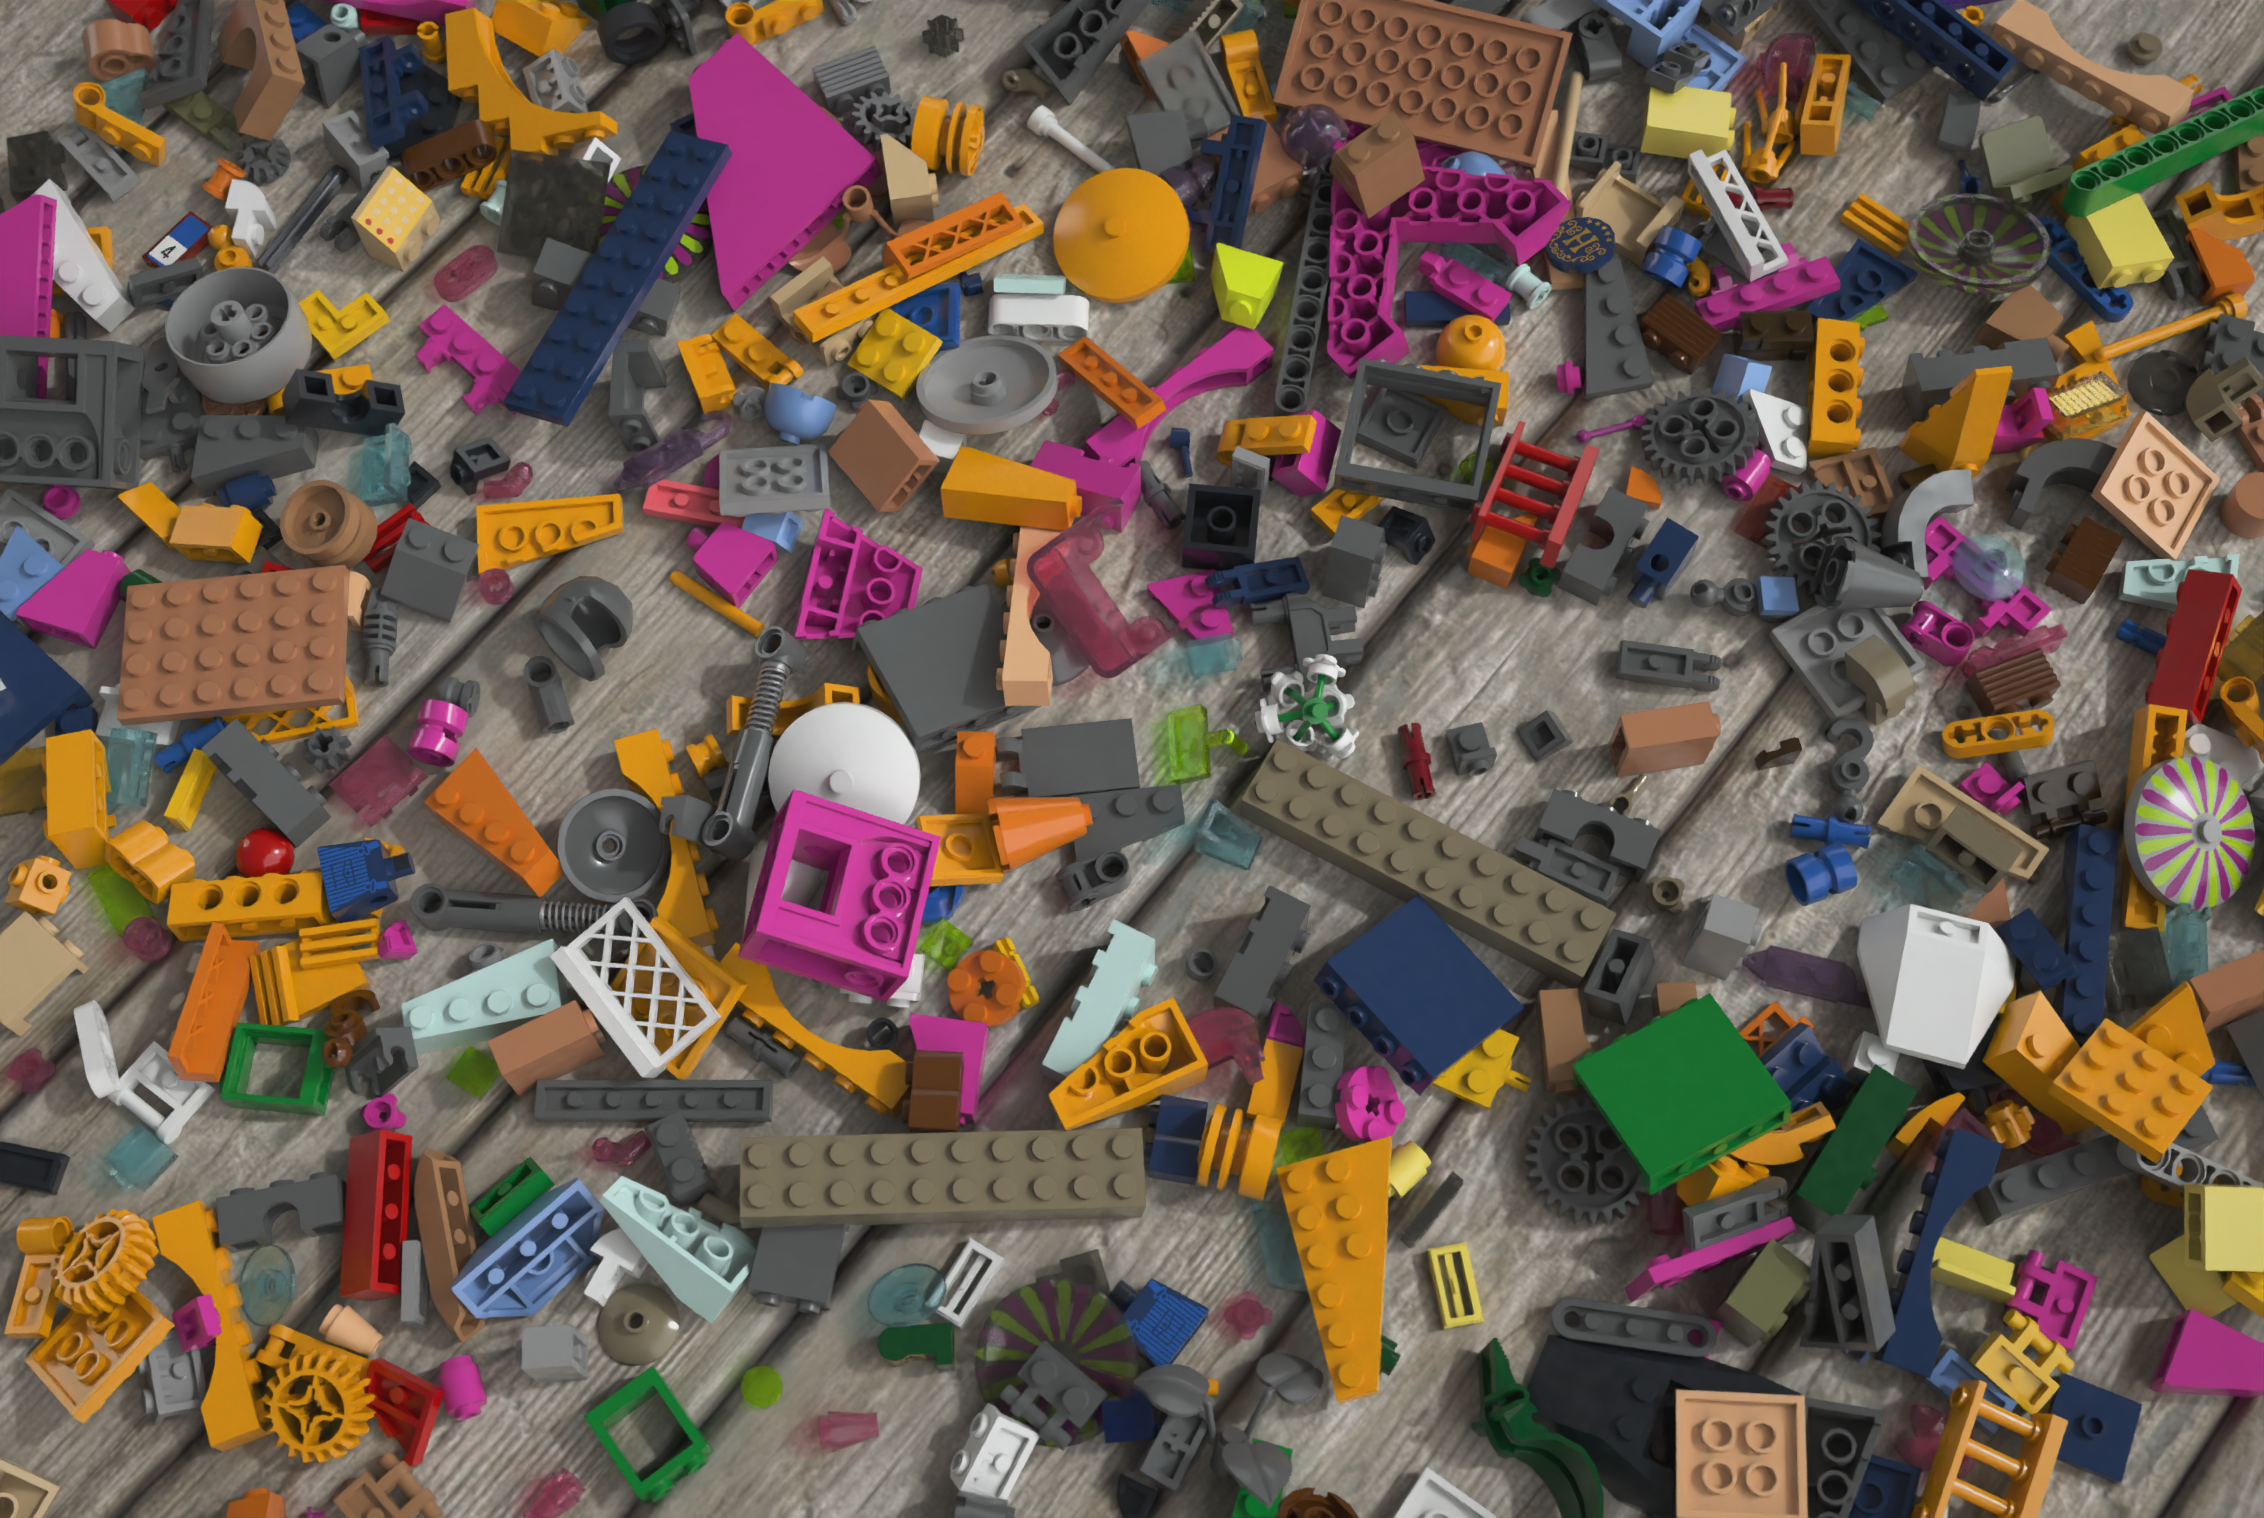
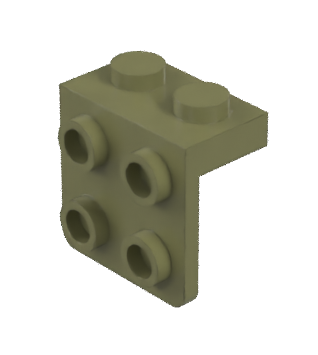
M2032 116L1982 133L1979 136V145L1993 201L2010 200L2011 205L2031 200V193L2040 190L2042 194L2063 189L2062 183L2069 181L2072 173H2074L2072 165L2054 167L2044 122L2040 116Z

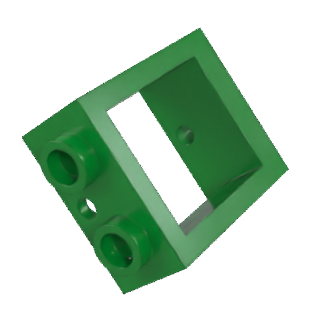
M237 1022L235 1034L232 1035L229 1042L227 1070L222 1073L219 1081L220 1098L232 1108L325 1116L335 1070L326 1066L321 1060L322 1046L328 1041L325 1030ZM257 1043L310 1048L299 1098L246 1094Z
M654 1366L648 1368L584 1416L638 1498L644 1502H647L649 1499L655 1502L663 1498L674 1488L673 1481L685 1472L690 1476L699 1471L708 1463L707 1456L713 1452L705 1437L661 1373ZM659 1393L693 1444L642 1481L609 1432V1429Z

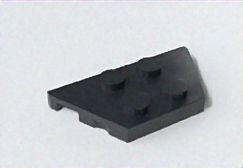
M424 64L412 73L403 72V76L399 77L401 95L417 89L427 100L429 112L418 119H411L407 124L404 123L405 136L394 143L384 146L389 152L387 160L398 158L403 150L454 128L461 98L448 91V79Z

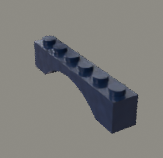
M2079 824L2065 839L2062 871L2067 904L2064 948L2066 949L2065 953L2075 964L2077 971L2062 980V986L2056 988L2052 1008L2080 1048H2082L2103 1020L2118 831Z
M1956 1127L1946 1129L1945 1134L1940 1133L1933 1148V1156L1937 1157L1933 1173L1930 1171L1926 1173L1921 1186V1194L1925 1195L1921 1211L1915 1210L1909 1224L1908 1231L1913 1234L1909 1250L1905 1248L1902 1250L1897 1262L1896 1271L1901 1273L1897 1288L1891 1287L1888 1292L1896 1331L1876 1352L1875 1360L1922 1377L1931 1378L1942 1342V1336L1935 1321L1930 1297V1271L1934 1251L1944 1227L1955 1211L1975 1192L1991 1183L2003 1146L2002 1143Z

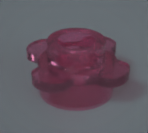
M36 1048L28 1049L25 1053L19 1055L8 1069V1077L13 1081H18L22 1085L23 1092L27 1094L36 1093L39 1090L40 1084L46 1078L53 1077L56 1073L55 1064L46 1062L42 1058L41 1051ZM31 1068H35L33 1074H29Z
M1252 1291L1243 1292L1241 1300L1234 1306L1227 1307L1224 1311L1225 1321L1233 1323L1235 1329L1239 1331L1240 1337L1244 1340L1254 1339L1256 1332L1262 1325L1270 1324L1273 1317L1271 1310L1263 1308L1257 1301V1295ZM1246 1312H1250L1252 1314V1318L1246 1319L1244 1317V1314Z

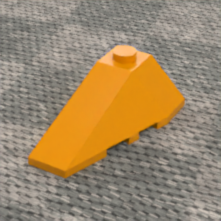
M2012 366L1982 368L1972 371L1950 391V400L1942 406L1934 405L1928 410L1930 417L1925 422H1915L1908 428L1900 443L1901 452L1923 466L1933 463L1938 473L1948 470L1971 469L1972 478L1979 475L1990 456L2013 374Z
M1174 997L1137 1013L1122 1031L1114 1038L1111 1037L1105 1042L1100 1051L1089 1061L1082 1063L1052 1090L1048 1097L1064 1130L1068 1131L1160 1100L1162 1095L1172 1096L1203 1082L1207 1077L1208 1062Z

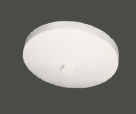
M851 702L825 704L806 712L795 720L779 738L770 759L768 773L770 795L777 813L792 790L795 789L903 825L915 807L921 780L918 757L905 731L883 712L867 705Z

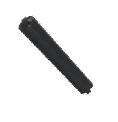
M337 164L332 165L257 259L256 263L260 269L272 274L275 273L348 181L349 175L343 167Z

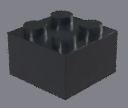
M1189 483L1182 545V567L1224 571L1231 570L1234 566L1254 563L1261 490Z

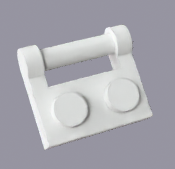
M153 1041L119 1079L120 1090L108 1095V1099L117 1106L124 1105L155 1130L156 1137L164 1144H170L180 1135L184 1124L215 1089L207 1082L180 1080L167 1057L168 1052ZM140 1082L174 1109L167 1118L134 1093L135 1087Z

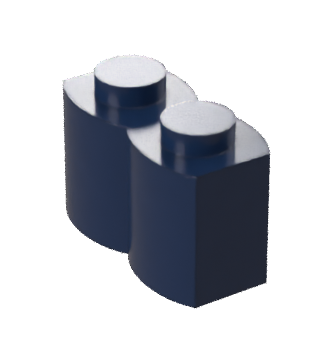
M1162 1095L1160 1105L1152 1104L1149 1128L1156 1129L1153 1143H1145L1143 1154L1144 1166H1149L1148 1178L1195 1185L1198 1172L1197 1156L1205 1128L1208 1102Z

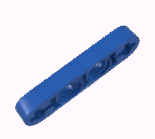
M2038 217L2034 219L2030 224L2029 232L2025 234V238L2037 234V232H2047L2049 235H2042L2036 243L2029 245V247L2045 246L2046 250L2038 255L2046 257V263L2101 318L2108 322L2124 320L2133 306L2131 295L2123 287L2098 289L2097 287L2092 288L2085 285L2082 277L2091 276L2087 269L2088 265H2085L2083 261L2084 256L2081 257L2077 249V241L2052 218ZM2058 242L2054 249L2050 248L2051 245L2054 246ZM2058 253H2070L2074 257L2075 262L2072 264L2062 262L2058 257ZM2104 289L2108 291L2107 294L2104 292L2103 295L2099 297V295L2103 292ZM2117 302L2121 305V307L2116 306L2112 308L2109 306V303L2114 304Z

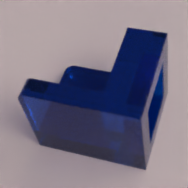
M1134 1388V1397L1110 1399L1102 1402L1105 1444L1155 1439L1152 1404L1139 1390Z

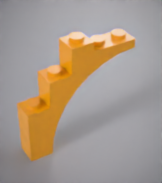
M476 8L445 14L448 91L466 103H479V120L490 124L492 131L496 135H510L512 157L521 161L529 168H542L548 162L559 160L558 148L571 149L575 144L586 142L594 137L603 142L606 137L618 135L617 122L601 111L585 113L560 112L531 103L514 85L502 64L495 43L492 19Z

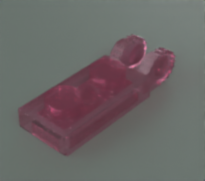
M2062 623L2050 628L2047 625H2042L2031 630L2024 638L2015 640L2014 637L2007 638L1996 644L1994 649L1988 646L1979 647L1978 650L1972 651L1968 656V661L1964 662L1961 667L1962 675L1969 679L1975 671L2038 648L2042 649L2043 655L2051 654L2059 649L2068 633Z

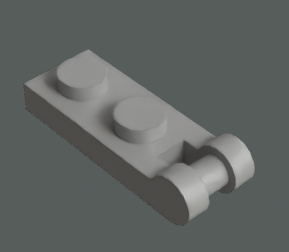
M81 124L77 126L78 130L68 137L65 134L57 140L64 151L77 162L113 202L141 183L137 174L100 136L96 135V132Z

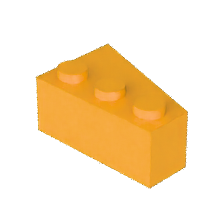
M91 729L46 738V753L41 756V763L47 785L42 787V797L47 807V818L43 820L44 835L48 841H52L76 870L108 864L105 860V842L111 839L110 828L117 827L114 814L107 815L106 794L112 793L105 746Z
M2037 991L2007 1003L1983 1058V1062L2066 1135L2097 1126L2047 1093L2055 1079L2081 1048L2043 993Z

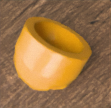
M1008 557L994 564L991 574L996 576L992 581L998 587L1007 588L1008 585H1013L1014 581L1010 580V560L1014 558Z

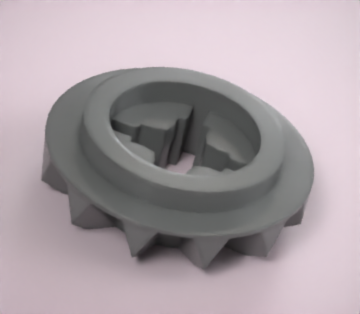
M255 137L254 141L249 144L243 142V149L236 152L237 163L235 165L246 172L244 179L247 181L264 184L273 182L285 174L290 166L291 154L281 139L276 140L272 138L271 141ZM256 155H267L271 163L261 159L257 161Z

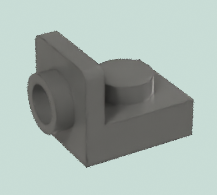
M1482 722L1446 730L1445 737L1457 776L1466 773L1470 776H1478L1493 768L1497 752L1495 747L1490 748Z

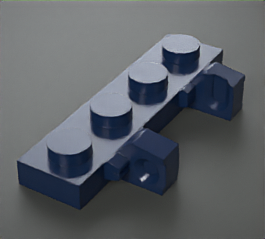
M388 35L359 48L368 142L375 149L394 143L404 137V123L407 124L411 119H418L429 112L427 100L417 89L405 95L400 93L399 77L403 76V72L412 73L422 67V55L412 43L396 49L395 43Z
M1231 114L1227 134L1222 133L1221 141L1202 138L1199 152L1207 156L1212 154L1220 157L1217 184L1209 210L1187 208L1188 221L1203 225L1202 233H1205L1206 236L1202 251L1205 253L1214 254L1218 242L1238 249L1241 248L1267 121L1263 119Z

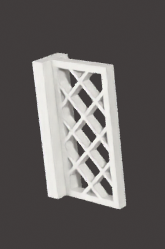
M628 897L620 900L567 947L561 946L550 955V958L642 1078H656L667 1068L665 1066L721 1018L717 1010ZM626 910L633 919L632 936L613 935L615 919ZM606 927L605 934H598ZM640 930L647 938H639ZM593 938L605 939L602 962L590 961L581 949ZM613 940L631 941L628 964L610 963ZM639 942L651 943L656 949L655 967L636 965ZM663 959L670 968H663ZM595 966H602L601 974L598 972ZM610 967L628 969L625 992L613 991L608 985ZM636 970L654 971L652 994L633 993ZM662 972L675 973L680 980L678 997L659 995ZM687 990L693 998H686ZM618 996H625L624 1004L621 1002ZM633 997L651 999L648 1022L636 1021L631 1015ZM659 1000L677 1001L675 1025L656 1023ZM685 1002L698 1003L707 1015L695 1027L683 1025ZM641 1026H648L647 1034ZM656 1027L674 1029L673 1046L663 1054L654 1044ZM682 1030H690L681 1038Z

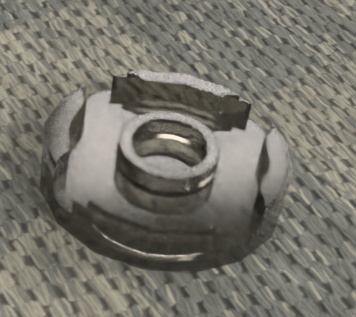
M2161 350L2160 352L2153 353L2149 351L2141 355L2133 363L2127 376V388L2133 400L2144 410L2156 415L2173 416L2187 410L2186 397L2188 391L2198 378L2196 375L2198 371L2195 365L2184 355L2171 350Z

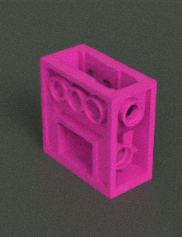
M793 789L774 818L738 957L887 1002L909 977L941 837ZM791 860L829 872L819 911L781 900Z

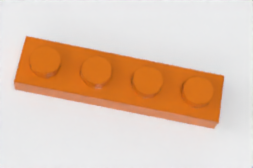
M1082 337L1057 354L1062 366L1137 429L1166 411L1162 398L1088 337Z

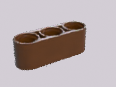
M473 120L408 147L400 154V162L403 176L421 192H425L491 164L496 160L498 152L490 124L483 120Z

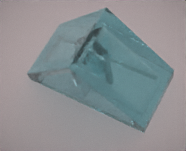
M1210 799L1196 831L1195 851L1240 869L1250 870L1263 837L1216 799Z

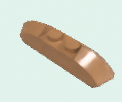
M426 1147L419 1159L414 1183L415 1208L431 1295L443 1323L450 1333L463 1343L483 1329L487 1319H477L449 1288L476 1251L460 1161L451 1155Z

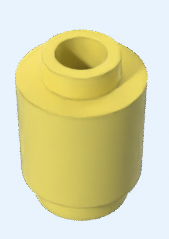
M1410 1140L1405 1145L1399 1144L1392 1151L1389 1198L1393 1196L1401 1199L1427 1174L1426 1168L1431 1164L1427 1154Z

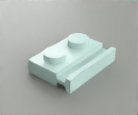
M997 274L994 278V292L1058 295L1064 294L1066 290L1065 275Z

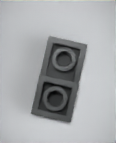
M1682 41L1666 49L1663 62L1647 69L1644 82L1674 94L1699 73L1709 60L1710 53L1700 50V46L1694 42Z
M1952 88L1948 89L1943 101V116L1937 126L1936 145L1941 146V148L1950 153L1969 154L1979 119L1981 106L1979 98Z
M1583 132L1574 133L1570 156L1571 165L1598 175L1603 168L1608 170L1617 161L1622 164L1620 176L1631 183H1636L1642 156L1639 147L1608 144V135Z

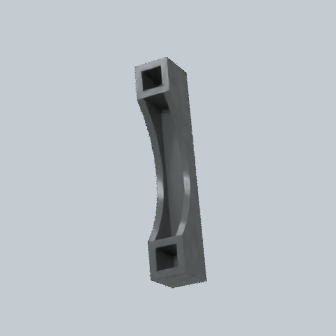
M2202 1104L2173 1141L2174 1144L2194 1153L2203 1150L2219 1139ZM2108 1134L1994 1174L1990 1184L1973 1194L1987 1226L2023 1214L2084 1188L2133 1172V1170L2122 1165L2118 1159L2117 1145L2120 1140ZM2140 1154L2141 1160L2144 1161L2146 1157Z

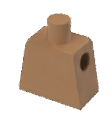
M2022 281L2021 283L2025 285V288L2015 289L1985 322L1975 341L1986 345V347L1992 350H1997L2004 342L2047 337L2055 363H2057L2070 347V345L2055 336L2064 317L2028 282Z

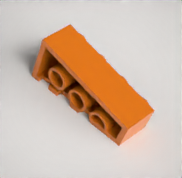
M477 748L424 801V804L442 825L537 897L541 898L563 875L556 855Z

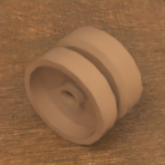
M325 479L310 481L299 487L287 499L281 512L280 531L284 542L293 551L308 558L320 567L345 565L349 569L359 564L371 551L377 538L378 523L373 509L365 501L351 494L347 489Z

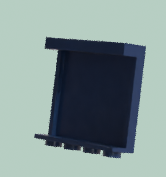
M0 613V678L6 686V689L0 691L1 766L71 704L74 703L78 708H84L91 705L94 701L81 684Z
M1420 895L1414 897L1327 960L1314 979L1321 992L1336 1004L1346 1015L1348 1022L1366 1037L1376 1053L1387 1060L1397 1071L1401 1080L1411 1087L1418 1096H1421L1433 1081L1499 1029H1506L1524 1009V1006Z

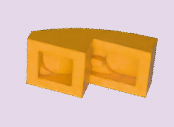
M1266 1039L1246 1113L1247 1118L1255 1119L1259 1113L1283 1119L1282 1127H1284L1304 1048Z
M1955 1093L1932 1103L1906 1123L1885 1147L1899 1156L1909 1147L1921 1129L1934 1136L1946 1125L1966 1097L1961 1093Z

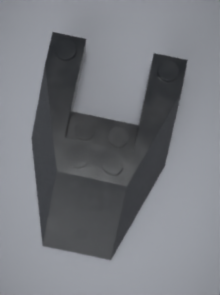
M1558 1335L1547 1336L1527 1387L1530 1394L1529 1401L1537 1408V1412L1531 1416V1419L1535 1423L1543 1425L1550 1433H1558L1582 1446L1596 1465L1601 1484L1612 1493V1496L1617 1501L1653 1518H1676V1390L1801 1396V1393L1763 1376L1708 1358H1689L1565 1339Z

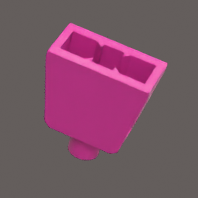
M726 522L721 523L711 535L700 528H695L686 540V546L697 552L692 561L699 577L724 600L737 608L741 607L779 560L773 542Z

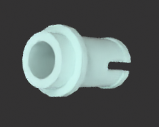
M339 3L333 7L330 14L333 25L347 33L354 27L361 30L355 8L345 3Z

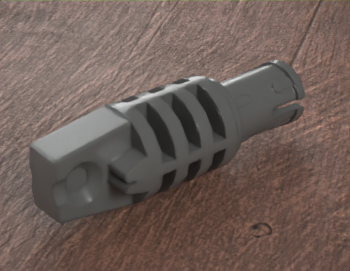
M372 587L368 606L364 613L362 650L367 655L364 684L370 687H374L375 673H378L377 687L388 685L389 657L396 651L398 624L396 602L380 597L382 587Z

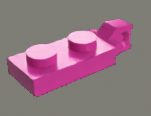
M1428 249L1419 259L1418 271L1429 277L1428 281L1434 285L1433 290L1473 315L1483 316L1493 322L1511 300V293L1455 259L1453 260L1447 256L1443 259L1441 255Z

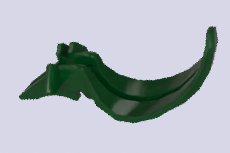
M1493 1338L1477 1355L1480 1420L1471 1423V1430L1479 1437L1487 1436L1491 1447L1499 1457H1514L1529 1465L1547 1484L1556 1500L1562 1518H1604V1492L1596 1465L1582 1446L1558 1433H1550L1543 1425L1535 1423L1531 1419V1416L1537 1412V1408L1529 1401L1530 1394L1527 1388L1515 1382L1509 1360L1506 1358L1507 1356L1504 1354L1505 1352L1502 1350L1498 1338Z

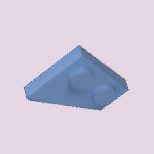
M20 526L13 530L0 557V611L11 622L18 617L16 615L18 608L64 569L57 560Z

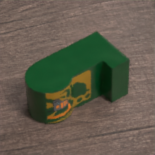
M952 1323L894 1325L883 1330L878 1338V1350L884 1361L891 1366H904L911 1360H936L938 1371L955 1370V1335Z

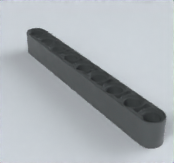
M1335 151L1324 153L1318 161L1275 393L1274 417L1289 416L1306 411L1330 280V225H1332L1331 203L1324 201L1331 202L1333 175L1329 174V168ZM1302 316H1309V317H1311V318H1310V319H1304V318H1301V317H1302ZM1302 345L1307 348L1300 349L1295 346ZM1298 375L1302 378L1294 379L1289 376ZM1292 405V406H1295L1296 408H1294V409H1287V408H1285V407H1283V406Z

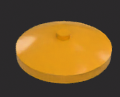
M1117 168L1104 171L1080 184L1062 205L1053 233L1055 257L1061 271L1069 282L1084 295L1106 303H1127L1140 300L1162 288L1181 266L1189 244L1190 229L1188 216L1174 189L1157 175L1135 168Z

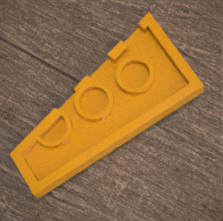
M608 494L476 506L477 544H479L478 574L481 578L624 532L621 495Z

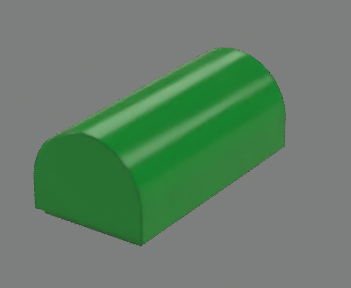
M528 1157L470 1207L469 1212L487 1234L492 1237L537 1197L548 1192L555 1184L531 1157Z

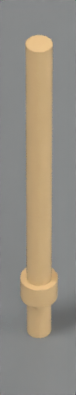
M1573 71L1569 78L1552 182L1566 198V181L1583 82V74L1579 71Z

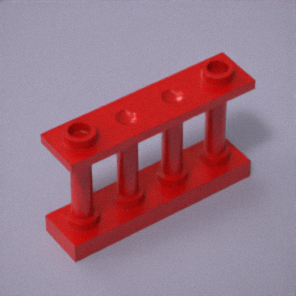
M1518 421L1514 433L1507 432L1500 449L1504 456L1483 504L1476 502L1469 523L1475 526L1470 540L1478 541L1484 525L1537 543L1538 548L1544 550L1539 564L1553 569L1592 474L1600 449L1586 444L1581 458L1574 456L1572 459L1521 441L1525 422ZM1515 454L1568 472L1567 476L1572 477V481L1565 479L1564 482L1511 463ZM1506 477L1557 495L1558 500L1563 501L1562 505L1555 503L1552 506L1501 488ZM1497 501L1548 519V524L1553 525L1552 529L1545 527L1542 530L1491 512L1494 502Z

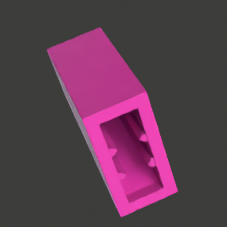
M87 549L21 605L16 615L30 630L96 649L121 600L119 595L120 581L131 571L124 564L123 557L109 550H103L100 553Z
M910 1013L909 1023L917 1050L963 1052L964 1076L960 1127H964L965 1123L975 1124L989 1040L987 1023Z
M2189 1309L2175 1318L2150 1389L2162 1393L2257 1398L2264 1395V1344L2208 1316Z

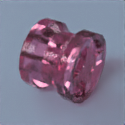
M143 916L130 921L125 927L123 942L138 958L143 961L153 962L163 958L169 952L171 936L155 919ZM152 936H154L155 938H153V941L149 945L148 941L151 939Z

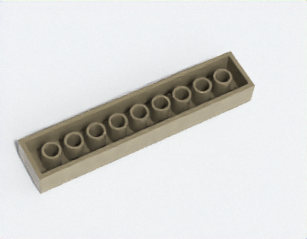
M1279 739L1275 741L1241 799V817L1406 903L1420 895L1446 924L1570 989L1579 987L1617 914Z
M1142 1128L740 1137L741 1228L828 1224L877 1225L1142 1217L1146 1208Z

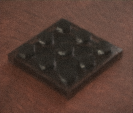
M512 150L496 252L538 259L548 237L594 254L599 243L610 165L598 161Z

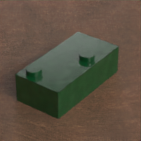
M1875 1064L1855 1085L1833 1121L1836 1129L1827 1132V1135L1820 1142L1785 1199L1789 1207V1213L1785 1216H1791L1795 1223L1815 1235L1834 1214H1844L1858 1189L1860 1188L1865 1191L1878 1171L1872 1168L1890 1136H1894L1906 1118L1904 1113L1918 1090Z

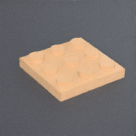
M2145 411L2135 416L2091 496L2161 559L2170 558L2172 561H2175L2219 483L2220 478Z
M1676 1390V1518H1808L1805 1396Z

